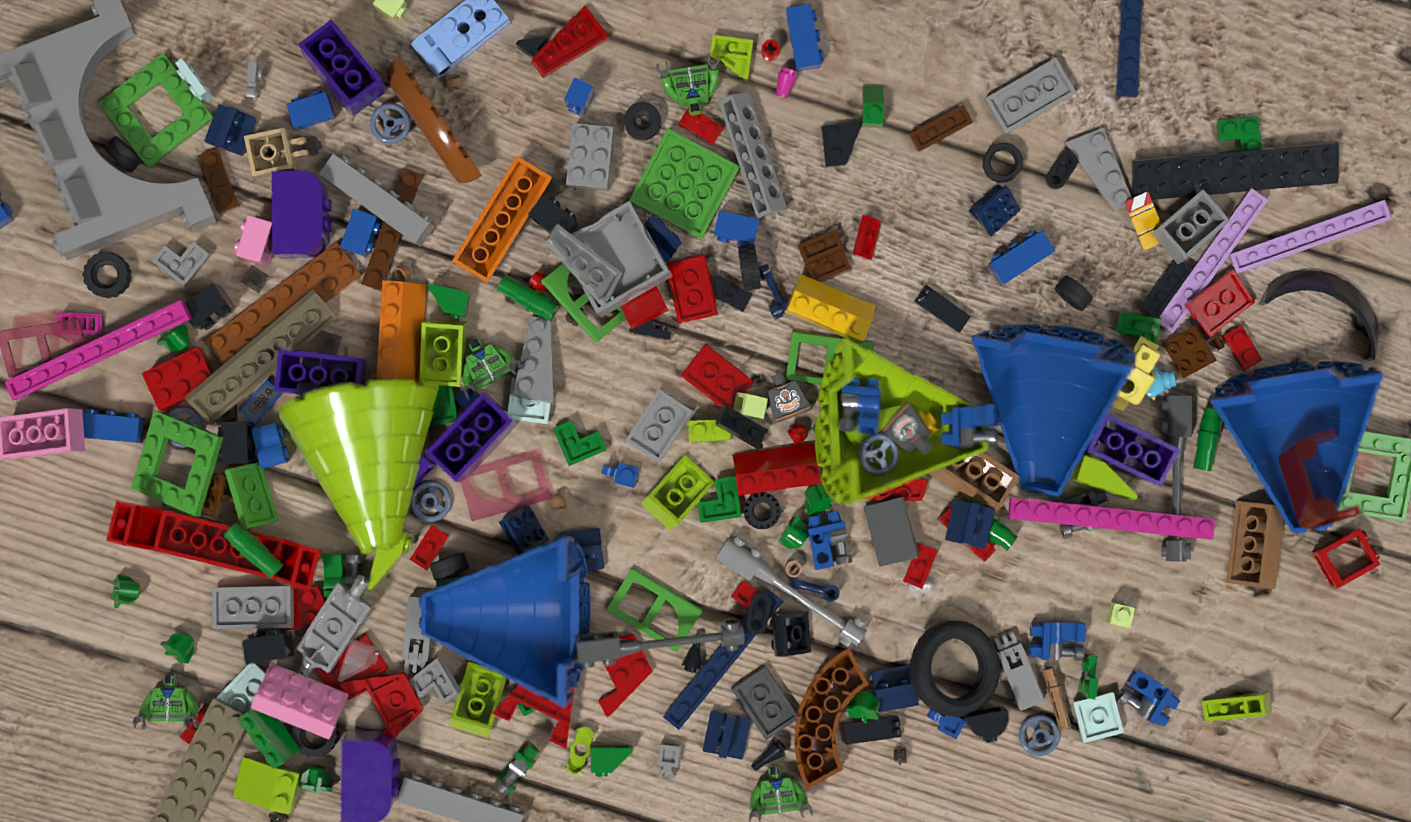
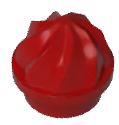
M536 271L528 285L532 286L534 290L545 291L547 288L541 281L547 276L544 272Z
M801 424L790 426L791 429L787 431L788 435L795 445L800 442L802 444L808 436L807 428Z

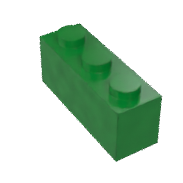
M251 707L237 718L242 728L246 730L255 746L259 748L267 763L273 769L284 764L300 751V748L279 719L254 710Z

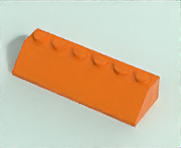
M516 156L452 262L488 283L529 217L528 213L538 202L552 177L519 156Z
M382 281L376 381L414 380V383L419 384L422 322L425 320L427 285L399 281Z

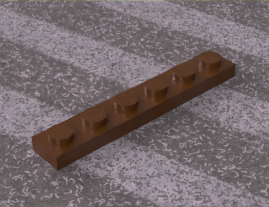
M403 168L394 191L399 195L397 200L402 203L406 200L413 205L423 175ZM385 221L382 224L361 283L379 291H382V281H386L402 236L399 231Z

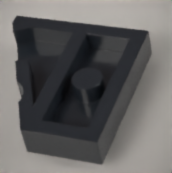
M861 122L821 126L825 168L846 166Z

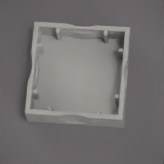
M630 201L604 215L595 224L582 228L572 234L623 273L604 306H601L583 286V290L600 317L607 315L673 276L637 210Z

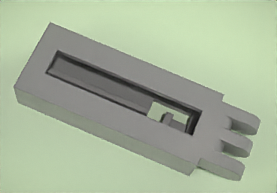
M408 596L402 659H405L404 672L409 673L410 665H413L412 673L417 674L418 666H421L420 671L426 667V663L430 659L432 640L421 634V629L419 628V619L421 617L420 597ZM414 639L423 640L422 653H418L420 645L414 644L413 648Z
M1012 630L1009 631L1011 638L1009 641L1005 633L1001 635L1004 643L1000 644L998 637L993 639L998 649L997 653L1018 709L1022 711L1045 700L1022 643L1017 642ZM1007 656H1010L1012 663L1017 662L1018 659L1020 666L1011 669Z

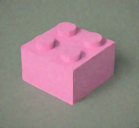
M248 216L247 220L244 219L241 226V231L243 232L241 240L238 239L235 245L236 256L268 266L272 255V222Z

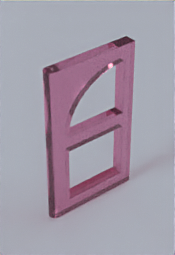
M80 319L0 330V348L8 377H16L38 367L31 366L17 369L9 340L36 336L44 364L52 360L46 335L60 337L70 343L74 349L86 344Z
M538 451L477 468L461 482L472 521L546 501L552 497ZM532 460L540 491L513 499L504 467ZM496 470L505 501L492 502L486 500L475 491L469 477Z

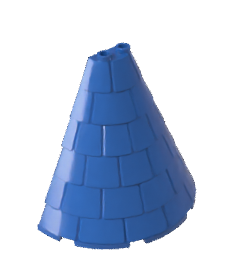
M1040 324L997 327L996 332L991 334L985 330L972 336V342L980 359L981 370L993 403L997 407V419L1005 437L1007 449L1016 474L1019 475L1018 480L1021 489H1026L1030 493H1044L1048 497L1053 498L1060 496L1073 470L1084 455L1086 448L1136 367V353L1131 347L1115 338L1103 340V334L1058 325H1055V328H1047L1046 330H1043Z
M1320 361L1317 363V366L1306 364V362L1286 363L1255 369V375L1252 376L1249 374L1236 375L1215 387V392L1211 393L1213 407L1223 419L1225 426L1251 464L1253 471L1264 485L1266 492L1277 506L1291 532L1303 534L1307 530L1323 531L1333 526L1350 479L1351 470L1359 452L1358 447L1376 402V394L1384 378L1380 370L1370 367L1367 371L1363 368V364L1344 361Z
M564 537L521 556H516L473 575L463 577L448 585L445 584L423 593L419 598V607L421 608L419 628L421 629V634L450 648L467 659L470 658L491 671L494 670L539 696L543 695L560 705V707H566L573 698V693L570 692L573 688H578L584 669L582 663L578 664L575 635H584L590 632V583L584 582L588 568L582 548L579 543L574 542L573 538Z

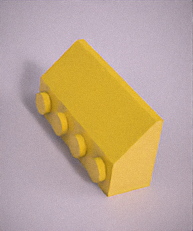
M799 274L784 312L860 344L864 342L871 325L875 305Z

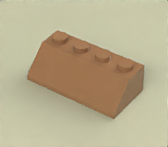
M983 452L928 473L969 501L993 508L994 514L1001 509L1019 478V475Z
M1236 501L1226 583L1268 589L1276 588L1284 522L1276 505Z

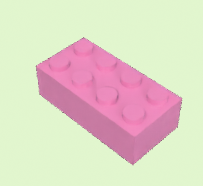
M60 409L0 418V459L17 460L85 451L82 409Z
M270 663L251 708L330 739L348 694Z

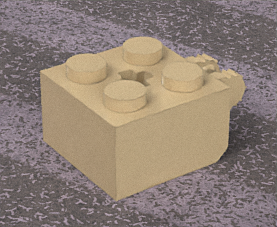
M286 128L244 136L252 177L257 180L272 177L271 171H298L295 159L309 155L308 150L293 151L292 146L303 145L306 143V138L291 139L290 132ZM270 150H273L274 155L271 158L268 157L267 154H270Z

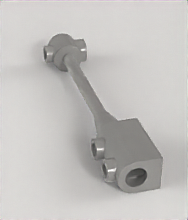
M730 537L716 556L717 560L751 581L753 576H756L771 585H775L841 630L838 634L840 636L838 641L848 648L852 649L853 646L856 647L867 631L863 628L865 623L856 617L854 620L849 618L846 623L779 579L763 562L761 553L753 548L750 551L743 547L745 543L737 537H734L733 540Z

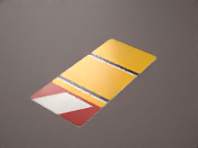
M1145 192L1126 201L1125 205L1143 249L1147 250L1160 244L1151 234L1161 225L1149 193Z

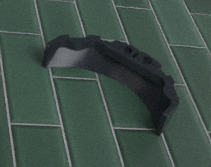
M1308 270L1285 275L1267 286L1259 301V304L1262 306L1279 296L1296 291L1326 293L1347 304L1362 321L1363 334L1370 340V348L1364 360H1375L1378 347L1377 322L1368 301L1351 283L1331 273Z

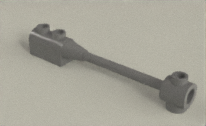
M1167 396V400H1162V412H1166V421H1162V433H1166L1170 445L1180 449L1172 464V515H1181V458L1183 455L1184 438H1192V396ZM1172 536V540H1166V545L1161 544V557H1165V561L1187 562V559L1191 560V543L1180 541V536Z
M735 618L724 620L723 626H720V632L640 642L638 640H621L617 631L575 635L578 664L582 663L584 668L594 667L596 661H603V664L607 666L614 665L616 663L615 659H620V657L644 649L721 641L722 646H726L728 651H736L739 649V645L744 644L743 626Z

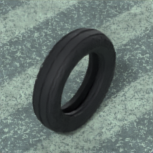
M959 620L944 621L929 628L917 641L910 659V677L914 690L927 707L941 715L962 717L980 710L992 698L1000 678V661L993 642L980 628ZM951 639L961 640L970 646L978 661V676L973 688L959 698H951L942 693L936 686L932 676V660L935 652L943 643Z

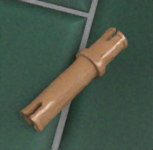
M1055 666L1044 668L1042 672L1047 686L1045 689L1051 699L1058 729H1068L1072 725L1062 696V685L1059 684Z

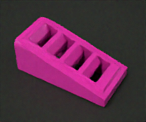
M58 313L57 333L102 335L103 314ZM66 318H68V329H66ZM74 318H77V330L74 329ZM83 318H86V330H83ZM92 318H95V330H91Z

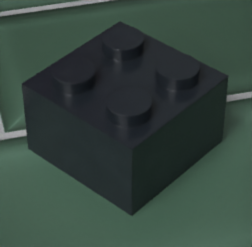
M543 194L528 213L530 218L548 233L558 224L572 234L578 226L576 215L568 208L565 210L561 209L560 202L551 195L547 198Z
M211 283L185 302L192 317L189 323L193 328L200 330H209L216 324L215 321L217 319L229 316L233 312L231 309L235 307L224 289L214 283Z
M221 422V427H218V435L222 436L223 440L218 455L219 460H222V464L255 463V443L251 429L255 428L253 422Z
M285 628L268 631V635H264V631L247 635V639L242 640L245 665L285 659L295 655L291 631L285 632Z

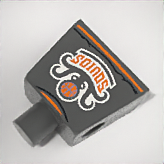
M783 372L771 377L775 388L768 391V397L774 424L812 410L796 381L787 383Z
M908 402L880 431L911 453L918 448L923 454H926L932 448V444L927 440L932 431L928 429L921 419L916 407Z

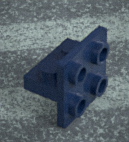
M219 104L204 141L207 144L243 156L246 150L244 136L252 134L257 119L242 113L234 107H226Z
M998 184L968 212L984 227L989 236H993L1010 219L1015 217L1021 209L1009 187L1006 185L1002 187Z
M954 500L945 540L985 549L994 509L974 502L967 503Z
M529 505L499 521L518 556L530 552L549 541L545 530Z
M599 528L559 533V539L564 537L573 538L574 542L579 543L586 559L588 571L605 568Z
M910 665L871 672L875 697L880 702L878 712L919 705L918 696L910 677Z
M711 711L703 751L717 754L720 758L743 759L751 719Z

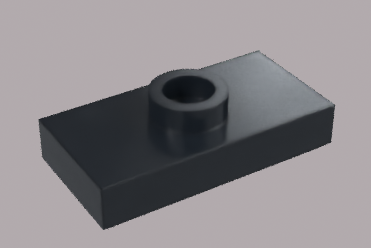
M718 275L715 276L712 282L715 298L744 312L753 295L752 293L744 291L743 288Z

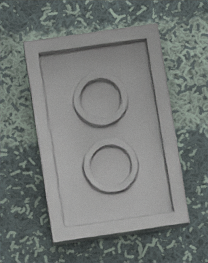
M658 389L625 441L660 463L693 411Z

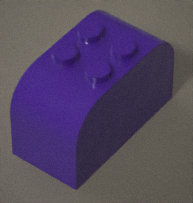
M332 19L298 44L308 64L352 117L386 93L381 78Z
M271 171L272 255L280 259L314 258L319 256L327 248L329 232H332L333 229L332 220H329V212H332V200L329 199L326 186L317 177L306 171Z
M279 349L274 391L305 395L318 390L348 384L364 386L367 360Z
M483 392L430 447L426 454L452 480L462 482L498 447L518 422L488 393Z
M1110 414L1106 415L1097 433L1086 448L1087 451L1160 487L1180 449Z
M348 730L342 739L341 822H380L389 814L398 791H400L401 780L397 779L398 771L401 769V758H397V745L387 733L381 731Z

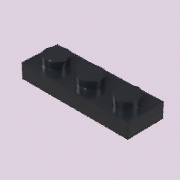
M1173 260L1139 309L1149 316L1159 317L1193 269L1183 262L1177 264Z

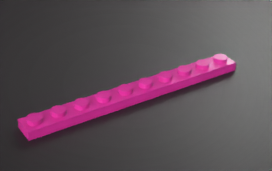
M180 300L6 381L5 385L12 400H18L192 320L185 301Z
M1018 498L1009 499L1008 519L1213 540L1215 519Z

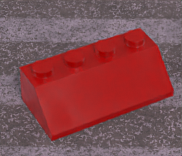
M814 443L732 455L738 496L821 484Z

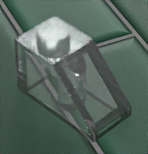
M356 639L351 640L338 680L343 681L371 667L372 664L375 665L379 653L376 652L378 647Z

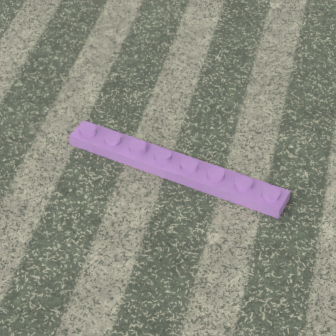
M1252 188L1247 192L1229 217L1230 222L1221 228L1159 316L1162 318L1160 325L1171 334L1174 333L1189 312L1184 304L1206 288L1265 206L1268 199Z
M1383 200L1229 255V259L1233 269L1238 274L1386 222L1392 218L1386 201Z

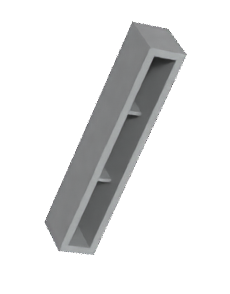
M332 154L319 174L421 247L435 227L429 223L431 218L422 212L420 215L415 213L413 205L406 200L404 203L397 200L399 195L390 189L386 192L381 188L384 184L374 177L372 180L366 177L367 172L357 166L354 169L350 166L352 161L342 154L340 157Z
M414 773L404 777L397 802L460 822H522L525 812L521 811L522 808L510 805L507 807L501 805V801L492 798L488 801L482 799V795L470 792L469 795L463 793L459 787L450 786V788L442 786L443 783L431 779L428 782L422 780L423 776Z

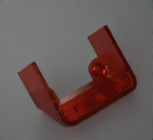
M1334 429L1299 440L1282 451L1278 458L1298 523L1307 530L1364 514L1363 509L1359 505L1338 511L1336 504L1329 498L1315 500L1303 461L1315 456L1317 452L1316 446L1339 439Z

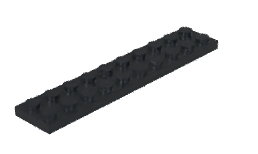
M1337 141L1132 159V198L1148 192L1151 200L1195 196L1202 190L1208 195L1246 192L1251 188L1257 191L1338 183L1339 143Z

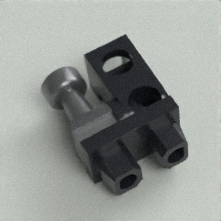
M1088 491L1055 502L1099 507V504L1108 501L1105 491ZM1059 524L1064 539L1072 537V532L1098 529Z

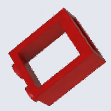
M1354 528L1311 552L1331 588L1339 589L1381 565L1378 561L1380 557L1374 548L1371 549L1368 543L1369 537L1364 530L1361 531L1360 528ZM1356 537L1370 563L1340 578L1327 553Z

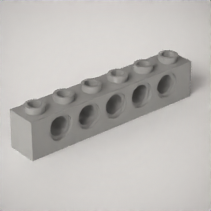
M749 92L732 94L718 101L756 217L772 216L786 210L785 200Z

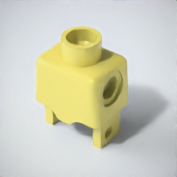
M1143 336L1139 337L1133 347L1137 362L1135 369L1128 378L1132 381L1124 384L1123 389L1112 404L1114 408L1125 411L1129 403L1138 405L1156 379L1153 367L1161 355L1157 352L1159 345Z

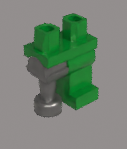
M322 555L324 564V597L328 599L337 583L342 582L349 588L352 587L357 576L360 575L359 563L363 562V555H346V562L350 563L349 575H344V555Z
M532 743L524 751L519 749L514 756L515 758L494 782V787L505 796H511L516 789L512 784L518 777L525 775L528 769L531 770L536 763L534 758L540 750Z

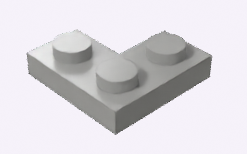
M193 241L181 257L164 245L152 262L186 287L211 254Z
M442 657L436 658L410 679L411 685L419 698L424 697L435 689L442 703L447 704L462 693Z

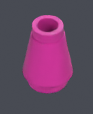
M781 67V70L778 71L776 96L787 99L798 78L796 77L797 71Z

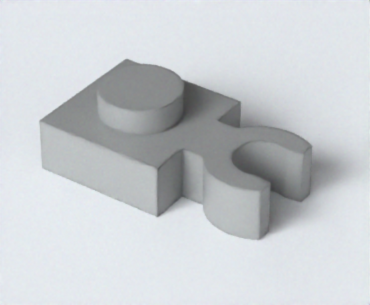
M249 61L247 73L248 86L246 97L257 100L259 81L263 79V68L257 62Z
M660 743L657 765L663 766V769L659 772V780H662L664 773H669L670 782L673 781L674 772L672 767L678 768L681 746Z

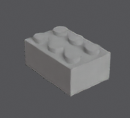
M572 123L566 180L567 188L608 192L614 139L613 127Z
M1202 190L1151 234L1174 261L1179 264L1230 222V220L1209 195Z

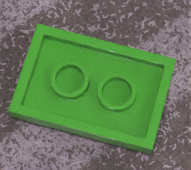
M259 462L225 470L242 528L247 530L279 521L264 469H261Z

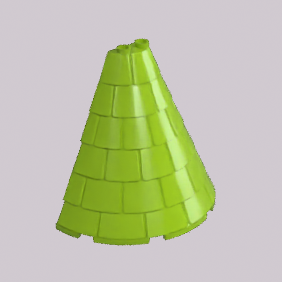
M847 338L842 339L836 346L834 353L837 355L834 360L828 361L823 374L817 400L819 405H822L819 417L815 418L817 465L823 467L821 481L827 494L834 502H841L842 505H851L914 478H919L934 470L942 469L959 460H965L987 451L989 446L987 441L975 443L970 448H955L953 445L942 443V432H953L952 425L942 424V413L952 411V408L975 406L943 388L935 386L922 377L907 372L871 350H865ZM853 377L859 379V387H867L868 379H878L879 388L881 389L880 410L904 405L908 402L915 406L918 412L930 413L935 418L937 423L934 425L938 429V431L927 438L932 444L931 450L923 454L917 448L911 453L896 443L898 460L895 467L884 475H872L867 472L861 465L859 451L845 437V431H841L838 428L839 421L844 418L841 398L842 388L852 381ZM854 411L853 419H856L860 416V412ZM977 427L976 432L986 433L987 427ZM878 440L873 445L880 446L883 440ZM890 445L885 451L884 459L887 465L892 458ZM866 458L872 468L881 469L879 463L871 462Z
M414 380L371 381L367 383L366 388L363 385L354 386V384H348L305 394V399L294 398L284 403L278 409L279 419L305 457V461L319 480V484L332 501L333 507L346 524L347 530L360 549L361 554L373 553L374 549L381 548V550L393 549V545L400 543L405 518L413 494L412 490L420 467L419 460L433 415V405L439 390L438 384L424 381L422 386H420V384L414 383Z

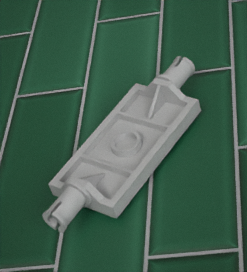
M358 575L351 588L342 582L337 583L296 647L303 655V663L296 673L308 677L312 670L317 667L322 668L327 673L333 670L373 608V605L361 597V594L370 583L368 579L363 581L366 577Z

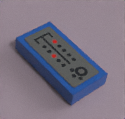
M266 379L241 408L240 412L257 424L283 393L274 391L275 385Z

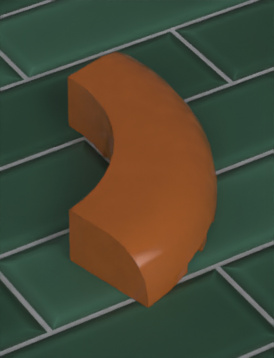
M398 56L389 65L386 79L400 102L457 182L469 183L482 176L480 171L402 59Z
M850 648L837 654L817 673L807 688L798 709L794 733L795 754L800 775L806 789L844 770L836 747L838 723L846 704L862 688L869 685Z

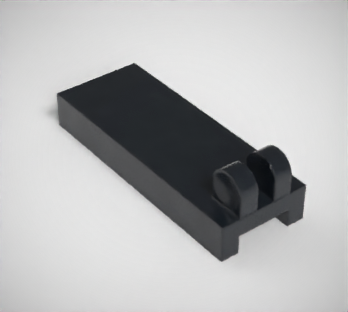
M928 285L923 287L913 301L958 334L971 318L970 315Z
M727 405L721 406L715 425L752 447L762 449V441L768 430Z
M899 716L879 718V720L871 719L867 723H863V721L843 723L846 745L902 737Z

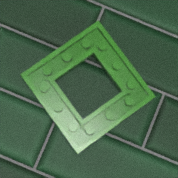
M164 53L98 102L148 168L158 163L213 119L212 114L202 101L191 92L188 83L179 76L177 69ZM161 83L184 114L152 138L129 107Z
M154 410L131 489L193 516H200L223 437L164 412ZM168 439L196 450L186 487L158 476Z
M1365 431L1358 447L1359 452L1394 457L1386 497L1350 492L1354 471L1353 465L1338 511L1405 522L1411 494V439Z

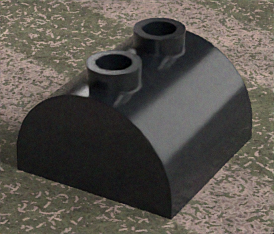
M808 611L772 614L770 628L773 630L771 647L774 650V656L787 657L811 653Z
M999 706L978 710L970 715L963 716L965 725L975 735L981 737L985 743L998 741L997 737L1006 730L1009 723V712L1005 707Z

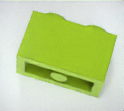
M716 420L688 421L689 442L731 440L730 433L715 425Z

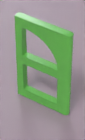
M563 263L547 277L543 278L541 282L595 343H598L623 322L626 317L621 307L617 309L620 313L598 330L580 310L590 301L586 293L575 302L569 296L567 280L570 270Z
M792 331L786 380L821 385L822 378L795 375L799 343L827 346L826 368L828 361L834 360V349L844 338ZM852 341L865 350L869 349L873 352L874 342L864 341L859 344Z
M632 567L607 610L655 640L666 639L650 629L649 626L665 600H667L674 607L678 616L679 627L676 637L687 636L703 610ZM633 581L658 595L642 623L617 609ZM681 645L670 646L669 648L678 652Z

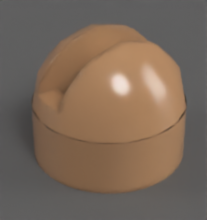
M452 74L446 76V87L453 91V87H456V90H458L462 85L461 75Z
M399 265L393 269V276L397 281L405 282L410 278L411 269L408 266Z
M555 494L550 499L551 510L567 507L566 499L561 494Z
M790 560L785 564L784 571L790 577H797L800 575L802 567L799 562ZM795 564L796 566L788 572V569Z

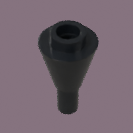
M701 643L692 644L681 663L685 671L696 673V670H701Z
M773 739L761 757L751 767L754 771H758L765 764L786 756V747L780 740L776 741Z

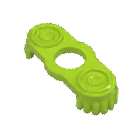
M587 726L578 728L575 741L570 747L571 754L566 768L573 775L582 773L586 758L591 751L590 745L594 738V732ZM578 744H583L586 747V753L582 756H578L574 751L575 746Z

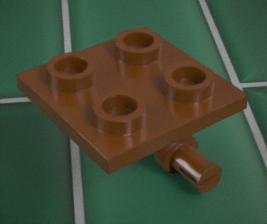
M1196 325L1162 343L1183 379L1217 361L1208 346L1210 341L1213 342L1217 351L1225 347L1219 338V332L1204 340Z
M212 474L201 513L218 517L222 498L233 500L231 495L223 494L226 482L225 475Z

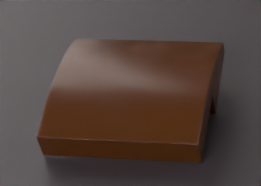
M836 230L797 245L809 277L813 280L824 282L851 271V266Z

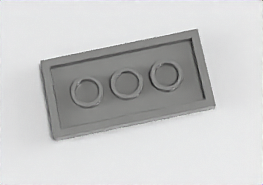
M1054 58L986 97L984 101L1004 135L1075 95L1077 92L1057 58Z
M293 586L212 588L213 629L293 628Z

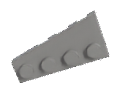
M1104 128L1065 142L1064 144L1067 149L1077 156L1078 164L1087 173L1088 178L1097 187L1098 192L1111 210L1115 212L1125 208V202L1132 198Z
M556 224L545 240V243L601 306H604L623 273L560 225Z
M530 316L520 360L524 369L522 370L521 367L518 369L513 396L554 404L551 321Z

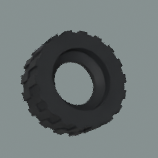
M755 244L738 246L744 291L761 289Z
M99 252V254H94L91 259L87 260L82 276L84 277V284L87 285L89 291L103 298L118 297L129 288V283L132 280V271L123 257L111 252ZM104 265H111L117 271V279L111 285H103L98 280V270Z
M337 722L330 739L325 738L319 744L310 743L305 736L306 730L293 725L294 728L291 732L293 740L300 748L299 753L306 755V757L314 758L322 757L329 753L336 746L339 740L338 734H340Z

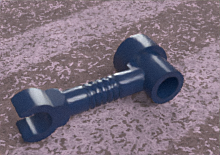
M766 264L760 267L759 270L776 301L768 305L774 320H777L785 314L784 311L789 299H783L771 269Z
M788 577L795 580L794 589L797 588L822 594L830 602L836 601L840 596V590L835 585L818 586L798 580L797 577ZM829 589L835 590V596L828 594Z

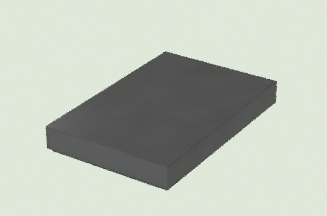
M904 497L863 507L879 567L920 557Z
M763 666L731 688L765 740H768L796 721L797 711L766 666Z

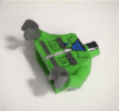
M709 54L707 65L669 70L670 67L666 61V69L660 70L657 63L656 69L662 74L660 78L664 92L674 102H678L680 107L688 106L690 115L701 114V104L708 103V97L713 96L719 84V68L717 65L719 64L720 57L717 54V62L713 63L710 61Z
M476 338L468 343L473 354L466 357V362L463 365L464 393L467 399H470L469 394L471 392H474L477 397V390L511 372L517 375L515 369L521 367L523 370L524 367L509 350L499 345L493 346L492 344L483 347L480 339Z
M176 674L164 675V686L153 688L141 704L138 716L133 719L134 728H136L139 722H142V730L146 729L145 719L147 718L148 722H184L188 730L190 723L193 722L195 728H198L199 722L196 719L198 715V702L191 691L187 690L186 686H176Z
M780 765L768 766L769 778L761 779V783L755 786L751 794L749 822H751L752 817H757L759 819L758 822H761V815L800 810L803 818L805 810H810L812 816L813 810L811 805H809L806 791L796 779H791L790 775L781 776Z

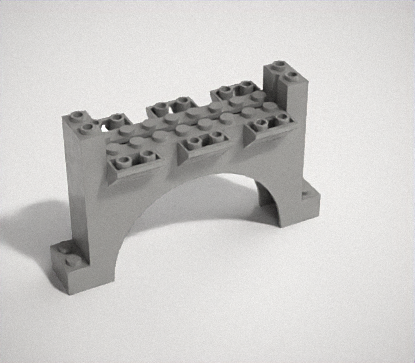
M93 0L94 4L90 6L95 16L94 19L0 54V89L12 84L17 91V97L29 116L27 118L34 130L33 134L36 141L42 148V155L53 172V178L59 187V194L67 206L68 215L73 224H75L74 227L54 234L56 240L53 241L55 248L60 256H65L67 260L179 216H182L186 228L191 227L193 232L216 224L198 178L170 184L151 183L132 178L106 162L89 141L83 112L89 81L98 65L111 51L124 42L135 38L132 26L120 0Z

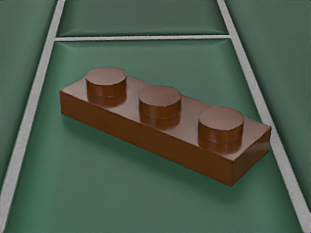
M961 105L909 134V137L919 153L969 126L973 121L965 106Z
M216 148L198 155L218 212L222 214L240 207L219 149Z

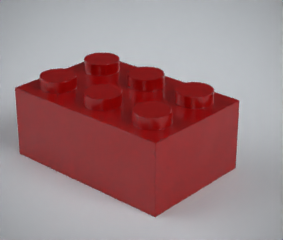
M196 347L143 372L142 376L158 410L167 411L186 402L185 397L211 376L214 370L204 348Z

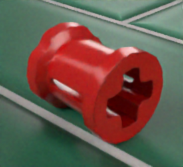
M772 39L766 40L762 45V57L770 62L778 58L780 52L779 44ZM769 46H771L772 49L775 50L773 51V54H769V52L766 51L768 50Z

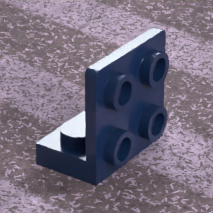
M652 214L645 223V227L664 261L667 263L674 256L682 242L677 234L671 232L660 218Z

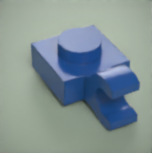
M619 463L618 469L603 466L601 474L615 477L614 483L634 488L639 468Z
M931 709L927 714L928 718L939 723L937 728L939 731L954 739H957L965 724V721L959 717L943 716Z

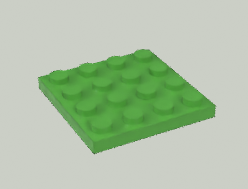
M667 128L629 201L702 240L740 166Z

